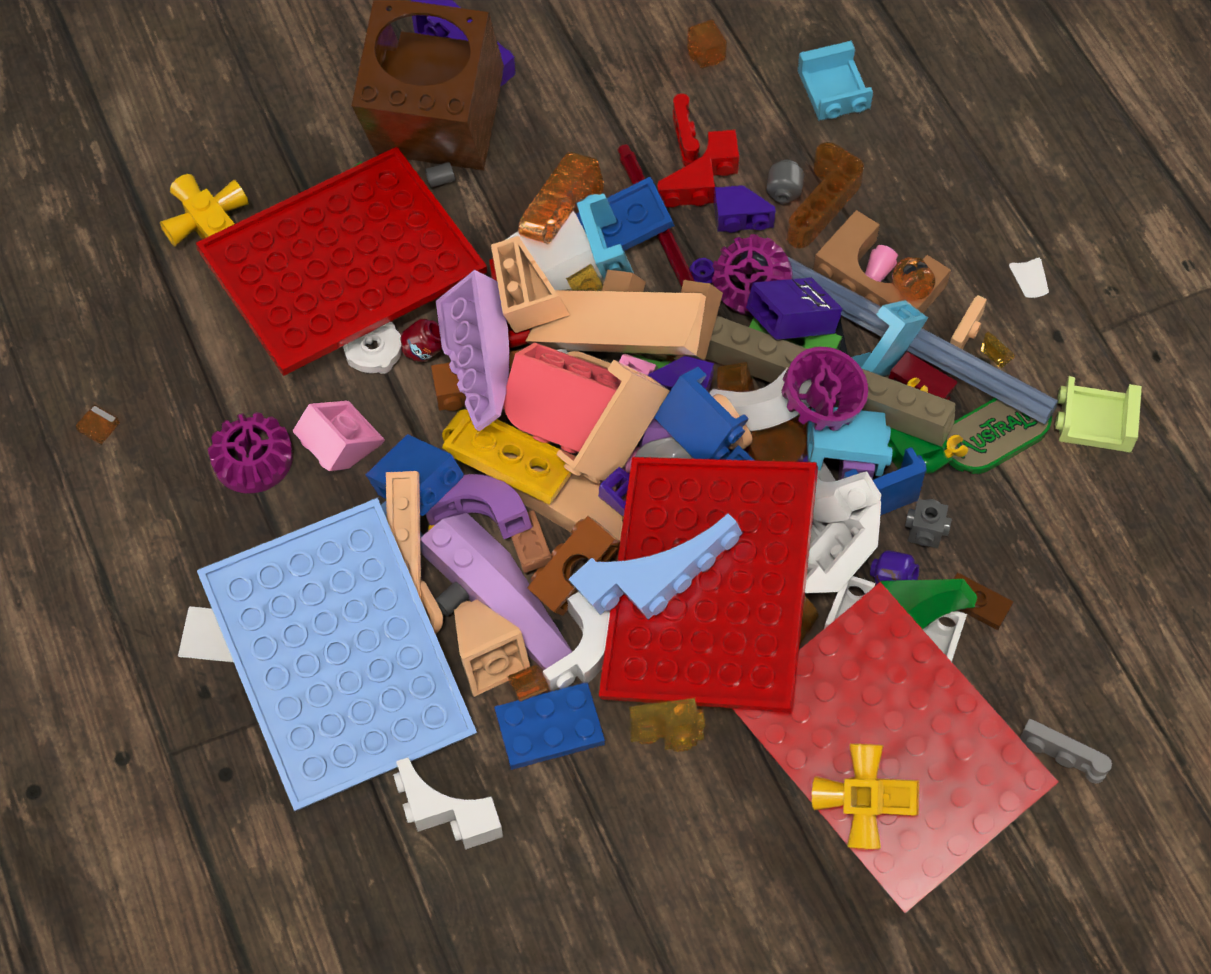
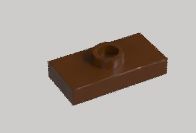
M957 572L954 579H964L977 596L974 608L961 609L960 611L999 630L1014 601Z

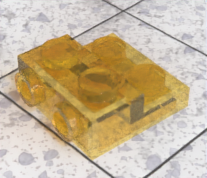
M695 698L629 707L631 742L639 741L640 744H650L656 742L659 738H663L665 750L673 749L675 752L690 750L692 746H697L698 740H704L703 709H697Z

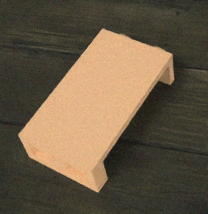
M616 360L612 361L607 370L622 382L578 455L574 456L562 450H559L556 454L566 462L564 465L565 469L577 476L584 473L585 477L598 484L601 480L604 481L618 467L623 469L659 410V407L670 392L652 377Z

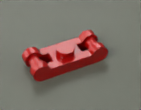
M680 93L673 98V123L682 163L684 166H687L699 159L700 143L695 139L694 122H689L688 108L690 99L686 94Z

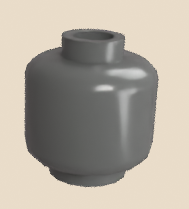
M781 160L773 164L769 169L766 183L768 195L779 203H788L798 199L803 189L805 177L803 169L792 160Z

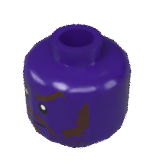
M887 550L880 555L879 559L875 558L873 560L870 575L875 577L876 585L880 581L918 580L919 565L915 564V560L910 554Z

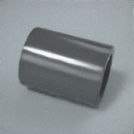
M450 162L425 169L430 188L455 181Z
M454 582L435 601L441 612L448 617L454 612V609L469 598V595L459 583Z

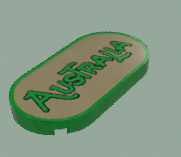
M994 398L954 421V425L946 440L948 441L953 435L961 436L963 441L958 443L955 449L965 445L968 448V452L963 457L952 456V461L949 464L956 470L962 472L965 470L972 472L971 474H982L990 471L1040 442L1046 436L1051 426L1052 416L1045 425Z

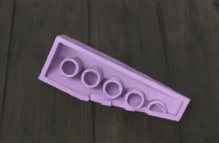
M474 270L437 299L436 307L442 349L444 354L450 357L451 362L449 366L451 371L457 374L459 391L466 396L465 405L474 428L481 431L501 416L509 375V338L507 320L503 315L497 281Z
M468 513L442 519L420 538L422 555L450 582L459 583L468 593L470 601L479 600L520 629L527 655L543 670L572 652L539 598L527 588L530 584L511 554Z

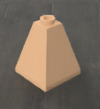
M477 599L465 601L454 609L460 657L473 697L531 671L522 632L517 626Z

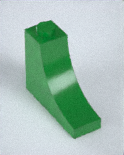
M964 579L880 581L922 629L950 612L974 608L977 601L976 594Z

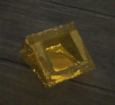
M988 331L985 334L981 351L996 365L1003 368L1016 355L992 333Z

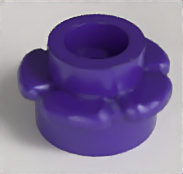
M707 258L696 259L689 267L695 282L711 284L712 277H714L713 262Z

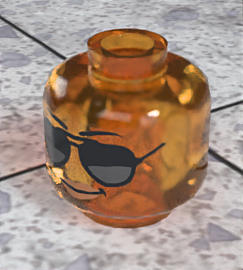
M909 257L897 263L892 274V281L906 300L916 301L930 295L935 286L936 277L923 259Z

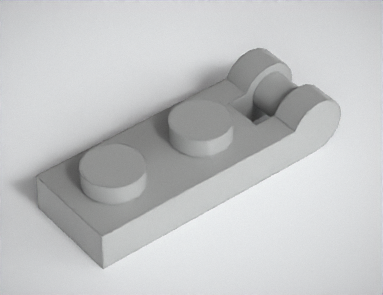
M1030 718L1020 736V739L1031 751L1036 753L1043 752L1054 757L1056 762L1064 767H1074L1085 772L1086 778L1091 783L1102 782L1112 767V761L1107 755Z

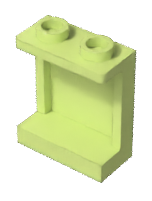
M1069 376L1065 386H1060L1057 397L1058 403L1062 404V410L1057 412L1055 429L1060 430L1059 441L1131 452L1138 439L1142 386L1129 384L1126 393L1075 386V377Z

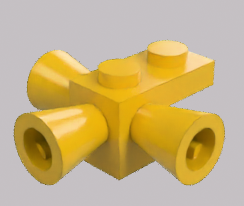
M185 174L178 177L170 187L171 194L182 202L185 214L160 221V225L173 246L179 244L193 230L197 232L201 239H204L234 225V222L226 212L248 205L249 202L244 191L235 180L231 181L213 197L207 188L200 191L193 175Z
M850 744L855 777L846 778L844 783L815 776L812 785V806L814 810L844 806V814H854L847 847L879 849L881 844L875 815H918L919 781L876 778L883 745Z

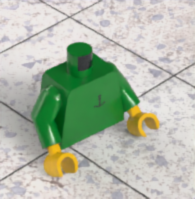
M912 378L907 385L915 388L920 379ZM924 385L920 390L928 393V387ZM890 428L891 433L888 447L892 448V461L897 469H901L905 449L910 447L913 448L917 456L920 455L923 458L927 469L925 473L928 474L936 472L952 461V456L963 457L968 452V448L965 445L955 449L956 445L963 441V438L959 435L951 436L948 441L945 440L941 447Z

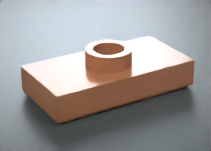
M534 510L527 512L532 528L511 536L524 573L546 566L552 559Z

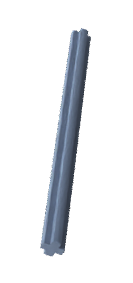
M748 252L740 254L742 255L740 261L747 258ZM753 252V259L757 260L761 266H768L767 260L761 254ZM789 258L793 279L812 277L843 308L842 316L883 337L889 325L876 315L881 308L880 305ZM923 328L920 329L907 348V351L1045 425L1057 408L1058 400Z

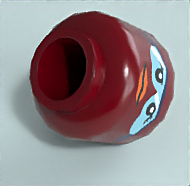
M418 319L401 333L402 352L412 360L426 362L442 350L439 324L433 320Z

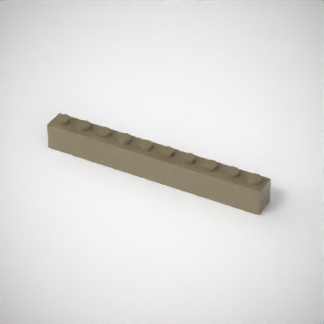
M717 316L706 359L772 383L790 366L793 359L804 350H807V348L782 339L775 340L769 334ZM862 369L868 383V397L862 410L885 413L886 426L942 447L954 425L956 403ZM836 400L834 407L839 406V401Z

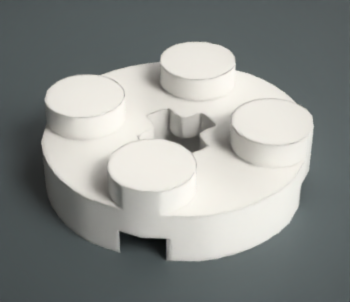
M389 322L344 345L343 349L348 364L365 373L379 372L385 374L391 371L393 365L402 354L401 335L395 329V325ZM373 341H377L379 347L376 349H368L365 346L366 344H372Z

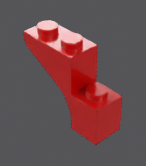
M736 130L708 132L707 149L703 156L658 182L657 191L665 206L676 207L694 204L700 206L714 203L715 185L713 176L738 174L739 151Z

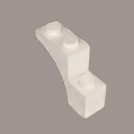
M409 757L396 761L399 773L393 775L399 793L405 791L408 799L407 803L402 804L408 823L415 821L418 832L451 821L450 824L455 840L462 839L465 850L503 837L502 827L492 797L477 800L448 797L432 789L418 776Z

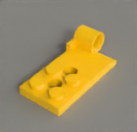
M463 409L457 412L442 432L444 440L442 448L452 454L454 459L495 479L501 480L549 505L572 475L570 471L564 468L566 462L556 455L560 449L548 443L537 441L533 436L498 419L481 431H478L474 428L468 410ZM504 453H513L517 458H508ZM540 466L544 471H535L531 467Z

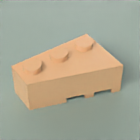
M519 236L491 245L503 315L515 333L570 315L561 298Z

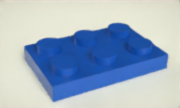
M651 177L607 198L617 221L602 228L607 248L621 244L625 251L675 226ZM578 212L576 216L585 231L580 212Z
M588 682L494 707L511 770L605 745V739Z

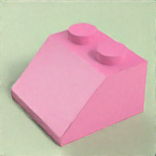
M349 401L309 404L293 429L294 434L301 440V444L309 449L319 460L320 465L328 471L351 468L385 441Z

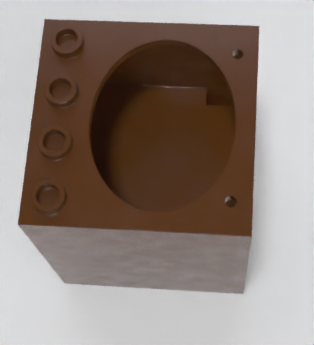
M373 0L352 108L376 155L398 147L408 160L435 164L450 162L451 166L484 171L504 71V64L489 12L408 0ZM409 16H434L457 26L468 40L401 31L398 43L391 24Z

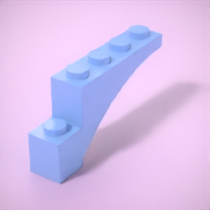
M727 514L711 528L695 538L652 556L614 562H596L591 558L569 578V581L600 615L605 610L608 611L614 608L619 602L620 597L625 594L644 616L649 619L651 616L661 613L674 595L684 592L692 583V579L701 571L708 570L714 564L716 557L724 550L731 549L743 533L738 523Z

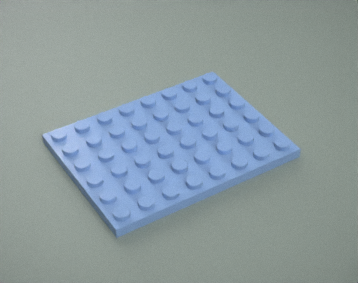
M378 498L197 570L294 811H298L398 768L396 761L409 757L410 762L477 734Z

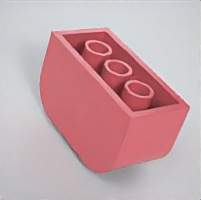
M534 342L515 353L506 385L504 410L508 419L515 427L532 434L535 440L544 443L551 441L561 445V449L564 451L578 453L622 381L610 373L607 368Z

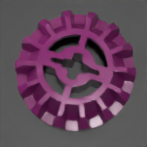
M750 234V237L744 239L740 237L735 238L733 244L729 247L724 246L720 250L721 256L718 261L714 260L713 263L714 277H712V283L718 290L723 292L721 300L731 310L742 315L753 316L746 309L753 282L793 279L792 266L783 249L768 237L766 239L761 238L756 234ZM748 252L747 258L741 260L738 265H731L738 255ZM753 252L761 254L767 260L768 266H761L757 260L753 259ZM754 269L757 273L752 274L751 279H748L746 275L751 274ZM730 279L734 282H741L745 286V290L735 287Z
M813 347L804 350L793 359L782 379L784 386L781 393L785 399L789 400L786 406L789 412L797 411L800 414L799 422L805 424L809 420L815 423L814 428L820 431L825 426L835 431L839 430L843 424L849 425L864 407L868 397L867 379L859 364L846 353L830 347ZM811 380V385L806 394L799 393L801 385ZM801 400H806L810 407L814 408L816 412L811 411L809 408H807V406L803 402H801ZM837 400L839 401L838 409L835 412H833V406L836 404Z
M255 412L253 417L247 418L244 413L237 414L238 420L232 423L225 420L221 423L222 430L214 432L211 436L212 445L208 447V454L212 468L218 480L233 491L240 493L266 491L281 482L291 468L293 448L287 430L279 425L276 418L271 416L266 419L260 412ZM254 427L263 430L269 439L261 440ZM242 428V433L236 437L235 442H228L231 435ZM263 446H268L266 452ZM235 448L239 461L231 457L227 449Z

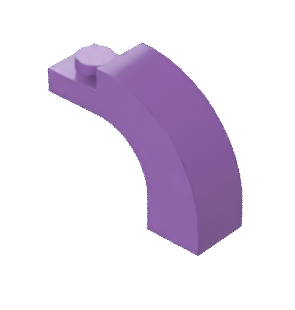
M464 475L425 514L429 525H436L444 518L464 513H481L495 521L503 539L532 528L527 510L518 493L507 483L486 475Z

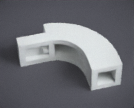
M788 367L774 382L755 391L733 392L717 389L710 391L712 396L715 394L725 396L740 416L745 414L749 418L746 426L750 431L770 428L799 415L797 411L789 412L786 407L789 400L785 399L781 393L784 386L782 379ZM811 380L801 385L799 393L806 394L811 385ZM801 400L807 408L810 407L806 400Z
M823 461L821 470H818L813 519L827 523L848 520L852 511L879 503L882 495L867 471L836 481Z
M579 592L567 598L568 612L581 628L583 637L573 652L543 671L544 684L550 692L558 688L568 687L574 682L576 676L579 677L582 683H589L603 667L610 610H605L600 615Z

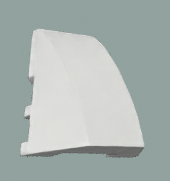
M559 200L521 230L507 238L520 237L554 290L579 291V289L594 287L597 290H602L604 279L595 263L587 235L570 204Z
M881 501L877 504L852 511L848 520L827 523L813 519L805 593L839 592L878 547Z

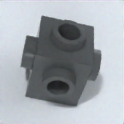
M918 499L915 510H908L905 527H909L910 532L907 542L938 549L942 535L948 536L952 521V518L946 517L949 505L941 504L934 499Z

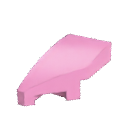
M623 354L619 361L646 375L658 369L657 365L628 354Z

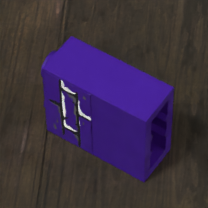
M812 277L753 282L746 309L775 340L835 334L843 309Z

